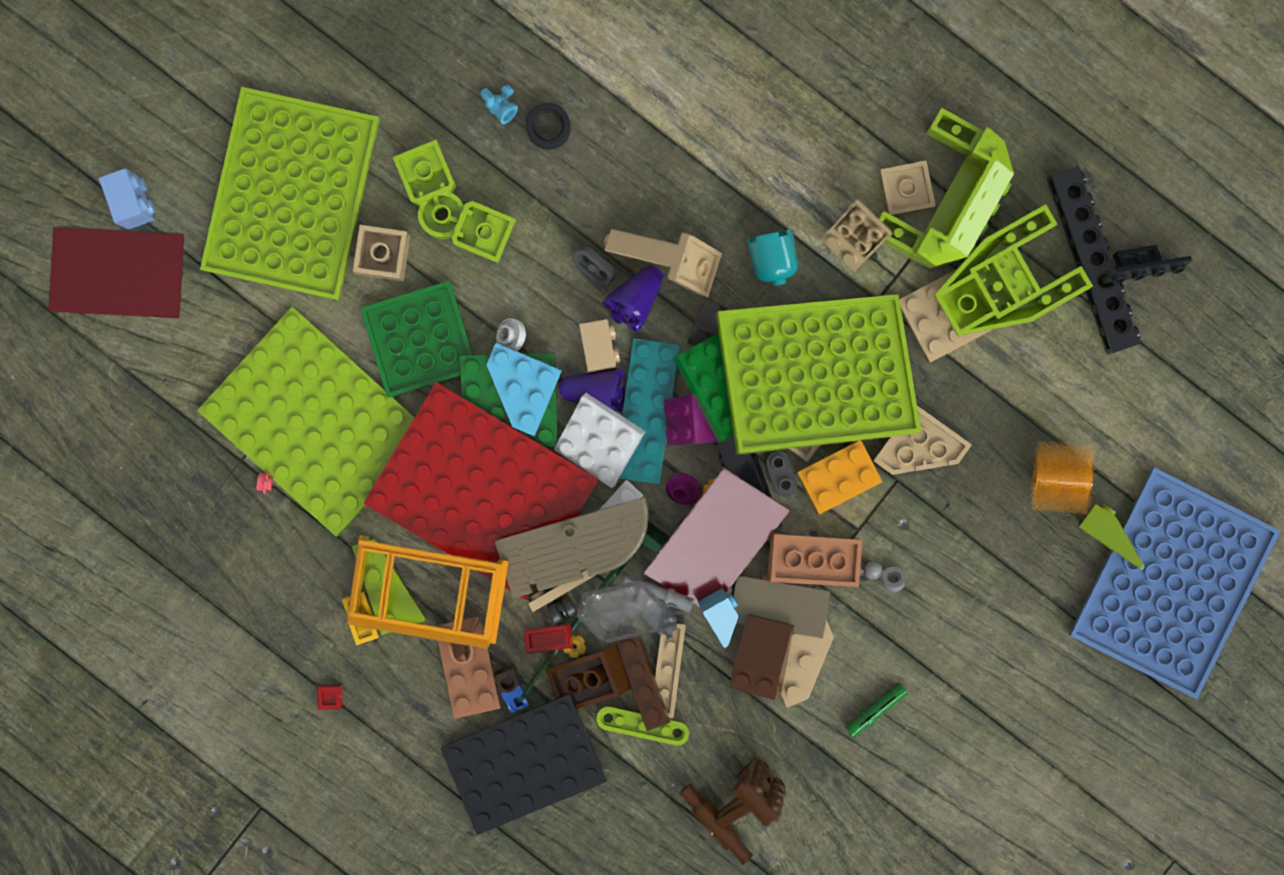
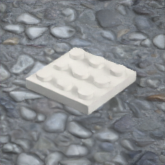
M585 393L554 450L613 488L646 431L588 393Z

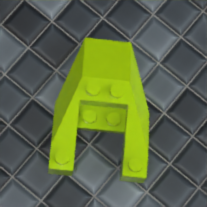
M1046 204L985 238L935 293V298L957 336L1032 322L1093 287L1084 269L1080 266L1040 288L1017 249L1019 246L1058 225Z

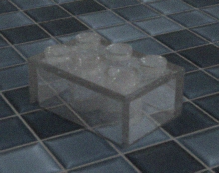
M641 580L583 593L576 616L604 644L660 632L667 608Z

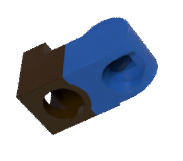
M514 663L494 671V680L510 712L514 713L529 706L527 696L523 701L519 700L524 689L517 675Z

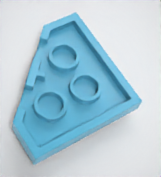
M495 343L487 367L511 425L518 430L535 436L562 370L504 345Z

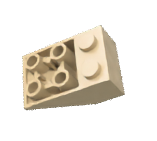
M857 199L820 240L855 272L893 232Z

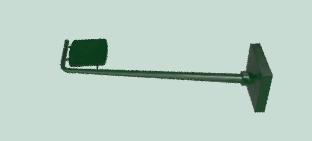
M648 520L645 536L639 548H643L645 545L658 555L670 539V536ZM630 559L618 568L610 571L571 625L572 634ZM560 650L551 652L519 697L520 701L525 699L532 686Z

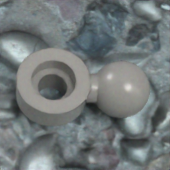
M870 561L864 566L865 576L871 580L882 579V585L888 591H900L905 585L906 575L899 567H888L883 570L882 566L876 561ZM894 579L897 583H891L890 580Z

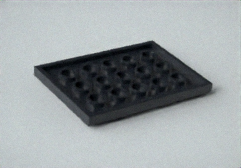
M571 693L440 748L477 835L607 782L606 775Z

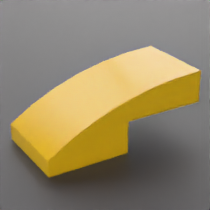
M364 590L361 592L358 613L373 615ZM351 595L342 598L347 616ZM349 625L356 645L379 638L378 630Z

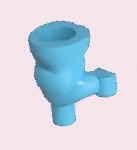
M508 84L502 87V94L493 95L487 88L483 89L480 95L490 113L494 114L503 125L510 122L518 111L516 104L507 101L514 90Z

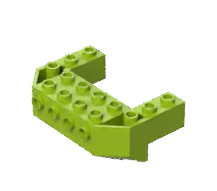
M943 108L938 111L925 134L963 154L966 158L924 233L885 211L878 217L893 232L883 244L928 269L962 261L969 257L977 247L975 243L978 237H982L989 226L987 224L988 219L997 212L1001 196H1005L1011 187L1009 182L1014 175L1003 139L990 128L986 127L984 130H981Z

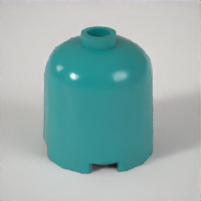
M792 229L785 230V235H783L782 230L757 236L756 241H754L753 237L746 238L754 273L759 280L772 282L773 286L785 284L786 278L796 273L798 260Z

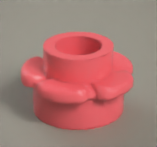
M268 471L266 473L259 472L256 490L263 491V494H266V490H272L274 480L273 477L269 476Z

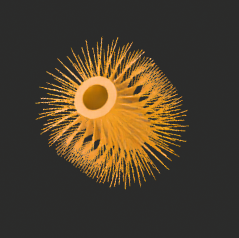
M1041 442V453L1037 443V457L1035 465L1033 464L1032 484L1035 491L1033 495L1037 500V509H1039L1038 499L1041 511L1043 509V493L1047 501V510H1049L1050 505L1051 512L1053 508L1055 509V503H1057V511H1059V506L1061 512L1063 509L1065 510L1064 499L1067 511H1069V507L1071 509V500L1073 502L1072 512L1073 509L1075 511V500L1076 507H1078L1079 502L1080 510L1082 506L1081 501L1083 502L1085 512L1084 501L1087 509L1088 495L1090 490H1092L1094 477L1092 471L1093 464L1089 457V452H1087L1086 457L1084 449L1083 458L1080 447V453L1077 451L1076 456L1074 447L1073 457L1071 445V456L1068 449L1066 454L1064 446V457H1062L1061 444V455L1058 447L1056 453L1054 445L1053 450L1054 455L1057 457L1056 460L1052 456L1051 443L1050 454L1046 442L1047 452L1045 444L1043 447L1044 453L1047 456L1046 459L1044 455L1042 456ZM1032 497V500H1033V503H1034V508H1035V511H1036L1035 501H1034V499H1033V497Z

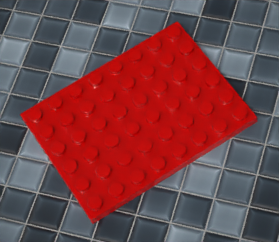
M436 382L363 504L449 555L497 563L500 556L495 540L577 517L599 479ZM476 570L492 580L493 573ZM506 578L505 588L508 589V590H510V587H509V584H508V581H507V578ZM529 594L520 597L526 600Z

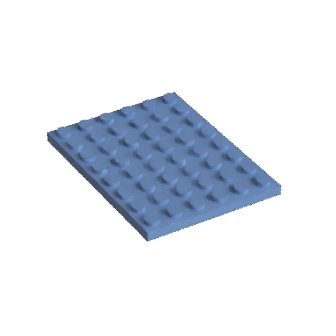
M1152 467L1122 526L1145 567L1143 570H1140L1110 550L1068 635L1194 699H1198L1281 531Z

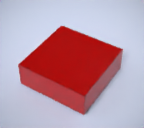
M342 685L317 686L318 710H337L343 708Z

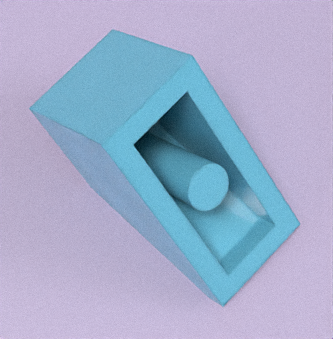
M723 588L698 601L725 648L729 645L738 619V614L734 609L738 605L732 594L726 595Z

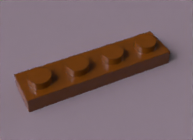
M640 633L617 640L616 644L646 731L671 723Z

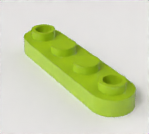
M604 706L598 711L596 717L599 727L611 732L676 746L683 745L689 738L687 725L682 721L670 719L671 723L646 731L641 713L637 711ZM610 713L613 719L606 721L604 715ZM678 728L682 733L680 736H674L673 730Z

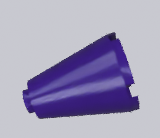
M622 369L565 376L564 380L560 381L559 394H562L563 399L578 404L582 396L588 393L618 413L622 411L626 387H622L621 380H626L625 373Z

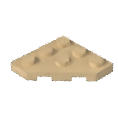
M917 406L921 433L889 437L873 459V462L891 475L959 464L972 444Z
M827 619L824 638L792 634L781 692L787 708L810 697L834 638Z

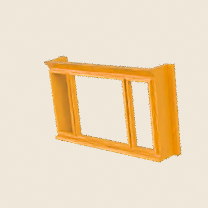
M359 535L347 625L487 649L491 643L496 644L509 560L499 559L497 563L373 542L369 541L370 536ZM367 551L387 554L378 616L358 613ZM395 556L462 567L453 629L386 618ZM470 569L493 573L484 634L461 631Z

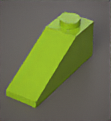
M1095 504L1080 525L1081 530L1140 570H1143L1145 566L1118 519L1114 516L1116 512L1105 504L1102 507Z

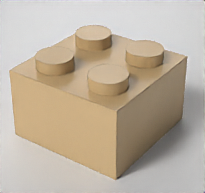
M360 225L353 272L362 276L404 282L411 235L406 231Z
M608 319L579 324L588 373L617 369L616 364L620 363L618 347L613 348L612 340H616L614 325H609Z

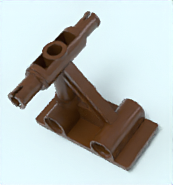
M756 756L736 776L740 780L732 789L736 797L719 811L709 799H703L691 784L685 786L679 793L693 808V815L702 822L708 832L718 840L724 849H729L742 865L748 862L753 854L739 840V833L730 823L750 812L764 827L769 826L774 821H779L786 794V786L779 777L774 778L769 772L770 768L767 763L762 759L759 760Z

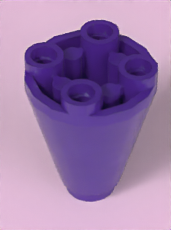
M649 265L648 268L642 269L608 294L602 304L612 312L610 315L611 319L618 324L623 322L634 332H639L646 322L664 275L658 268Z

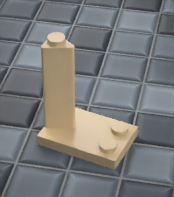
M611 229L610 234L606 235L604 240L606 252L671 267L667 279L700 296L708 298L722 253L694 236L682 233L679 244Z

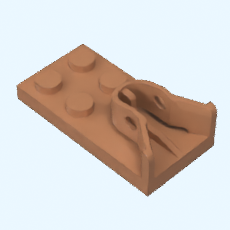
M774 533L768 538L770 540L768 573L763 575L762 580L782 583L859 587L862 540Z
M482 616L462 620L461 631L484 634ZM454 622L437 626L453 629ZM438 640L454 719L500 709L501 704L493 677L494 672L489 648L484 649Z

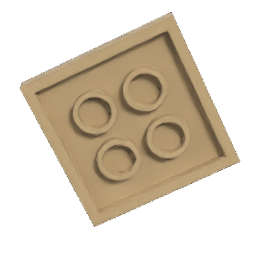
M956 270L899 299L901 312L928 363L991 331L987 330L957 336L934 295Z

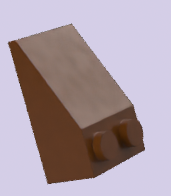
M748 614L733 666L730 689L776 700L783 688L794 625Z
M616 644L546 669L556 699L571 693L577 709L618 697L632 688Z

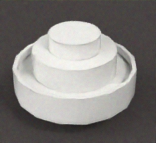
M513 318L505 319L497 330L496 342L519 351L526 337L523 323Z

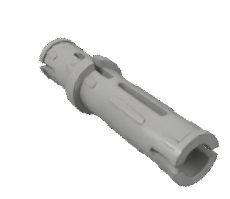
M628 574L622 587L624 590L659 601L665 607L669 608V606H672L687 613H690L695 600L675 592V589L662 588Z

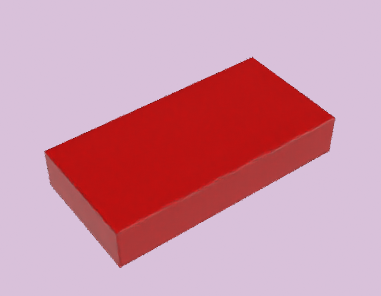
M570 624L524 630L526 654L573 648Z

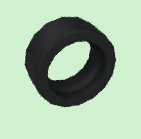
M542 103L535 106L529 112L526 119V131L530 140L537 147L544 150H554L561 147L568 140L571 124L567 112L561 106L554 103ZM553 113L560 118L562 130L557 138L544 140L536 134L535 122L540 115Z

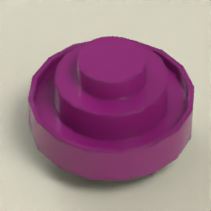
M686 473L673 474L669 477L665 487L668 497L681 505L693 504L697 501L701 492L699 482L693 476Z

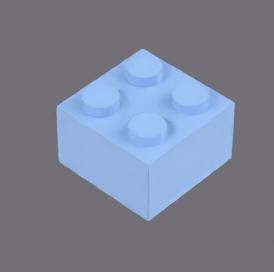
M125 168L99 178L114 223L129 230L155 220L153 216L155 208L152 201L147 199L145 193L147 185L142 177L140 178L136 173Z

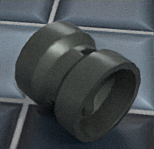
M569 595L562 597L557 603L551 602L547 604L548 611L556 626L562 624L566 618L572 619L578 616Z

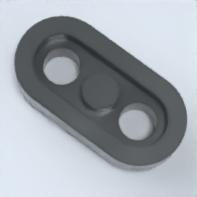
M582 246L573 254V262L576 267L597 285L605 287L615 279L616 273L614 268L592 248Z
M781 451L770 453L766 458L765 464L775 492L783 497L793 495L797 490V481L788 456ZM777 458L782 460V465L779 468L774 466V460ZM785 480L790 483V487L787 490H784L781 486Z

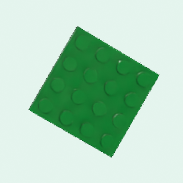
M451 281L360 308L387 398L434 385L436 382L440 383L460 377V355H473Z
M719 333L674 357V360L692 394L695 396L718 442H722L734 435L720 338Z
M523 353L556 367L555 353ZM491 354L460 355L462 397L512 426L487 367ZM556 386L535 436L518 430L545 447H555L558 443Z

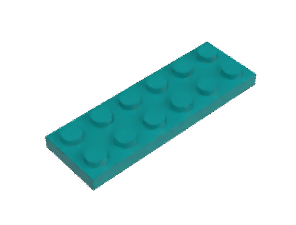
M633 338L622 416L646 432L619 479L660 484L666 444L664 399L672 398L677 368L674 357L678 356L680 345Z

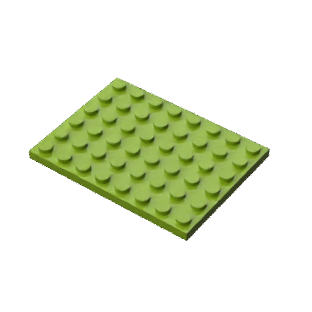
M241 87L200 270L339 301L380 118Z
M899 294L727 310L716 313L737 454L921 433Z
M291 307L197 410L265 473L268 471L269 476L273 477V480L336 537L366 506L363 504L415 418L394 397L387 398L383 387L294 307Z

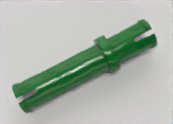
M898 683L868 709L861 710L860 715L845 726V729L855 738L869 725L872 727L875 724L874 721L908 695V692Z

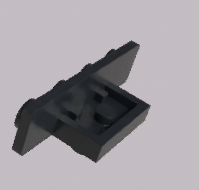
M1157 245L1117 251L1112 255L1117 268L1112 269L1105 275L1102 281L1104 284L1111 282L1113 284H1120L1128 279L1138 281L1146 276L1156 278L1170 272L1178 274L1186 270V266L1192 261V257L1185 256L1162 260Z

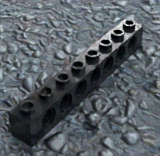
M1075 166L1050 175L1046 180L1076 267L1082 266L1093 285L1085 293L1106 354H1112L1139 345L1140 332L1137 326L1133 325L1131 319L1133 313L1130 305L1125 302L1123 284H1113L1111 282L1107 283L1105 288H1102L1098 283L1100 276L1104 277L1112 269L1117 268L1108 253L1110 249L1109 242L1102 235L1100 217L1095 215L1093 196L1090 192H1087L1085 173L1082 170L1080 171L1079 166ZM1068 188L1076 191V199L1068 196ZM1076 210L1083 212V221H1079L1075 217ZM1084 232L1091 235L1092 241L1090 244L1083 240ZM1092 254L1098 256V266L1091 263L1090 257ZM1108 298L1114 301L1115 307L1113 310H1109L1106 307V300ZM1116 320L1122 324L1120 333L1116 332L1113 326Z

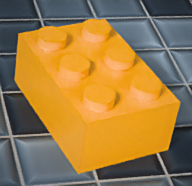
M861 440L855 441L795 472L816 514L819 515L882 483Z

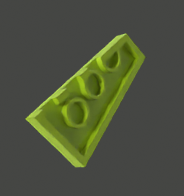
M375 538V539H372V540H369V541L377 542L376 538ZM358 544L352 546L355 558L357 555ZM367 551L363 582L374 614L378 616L387 556L386 554ZM393 568L386 618L415 623L426 621V616L421 612L416 604L417 602ZM380 630L381 635H385V634L391 633V632H387V631H382V630Z

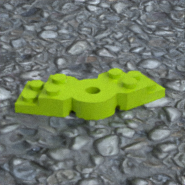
M437 140L394 156V162L410 201L420 206L418 220L422 228L436 239L447 240L452 238L457 248L499 264L517 220L474 201L463 204L453 194L456 184ZM442 209L447 210L448 217L443 221L437 220L438 211Z

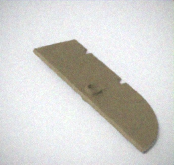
M645 497L495 540L500 559L509 560L506 578L513 598L533 593L531 584L536 583L538 591L583 579L581 570L587 569L588 575L591 577L616 569L628 561L641 545L647 529L648 511Z

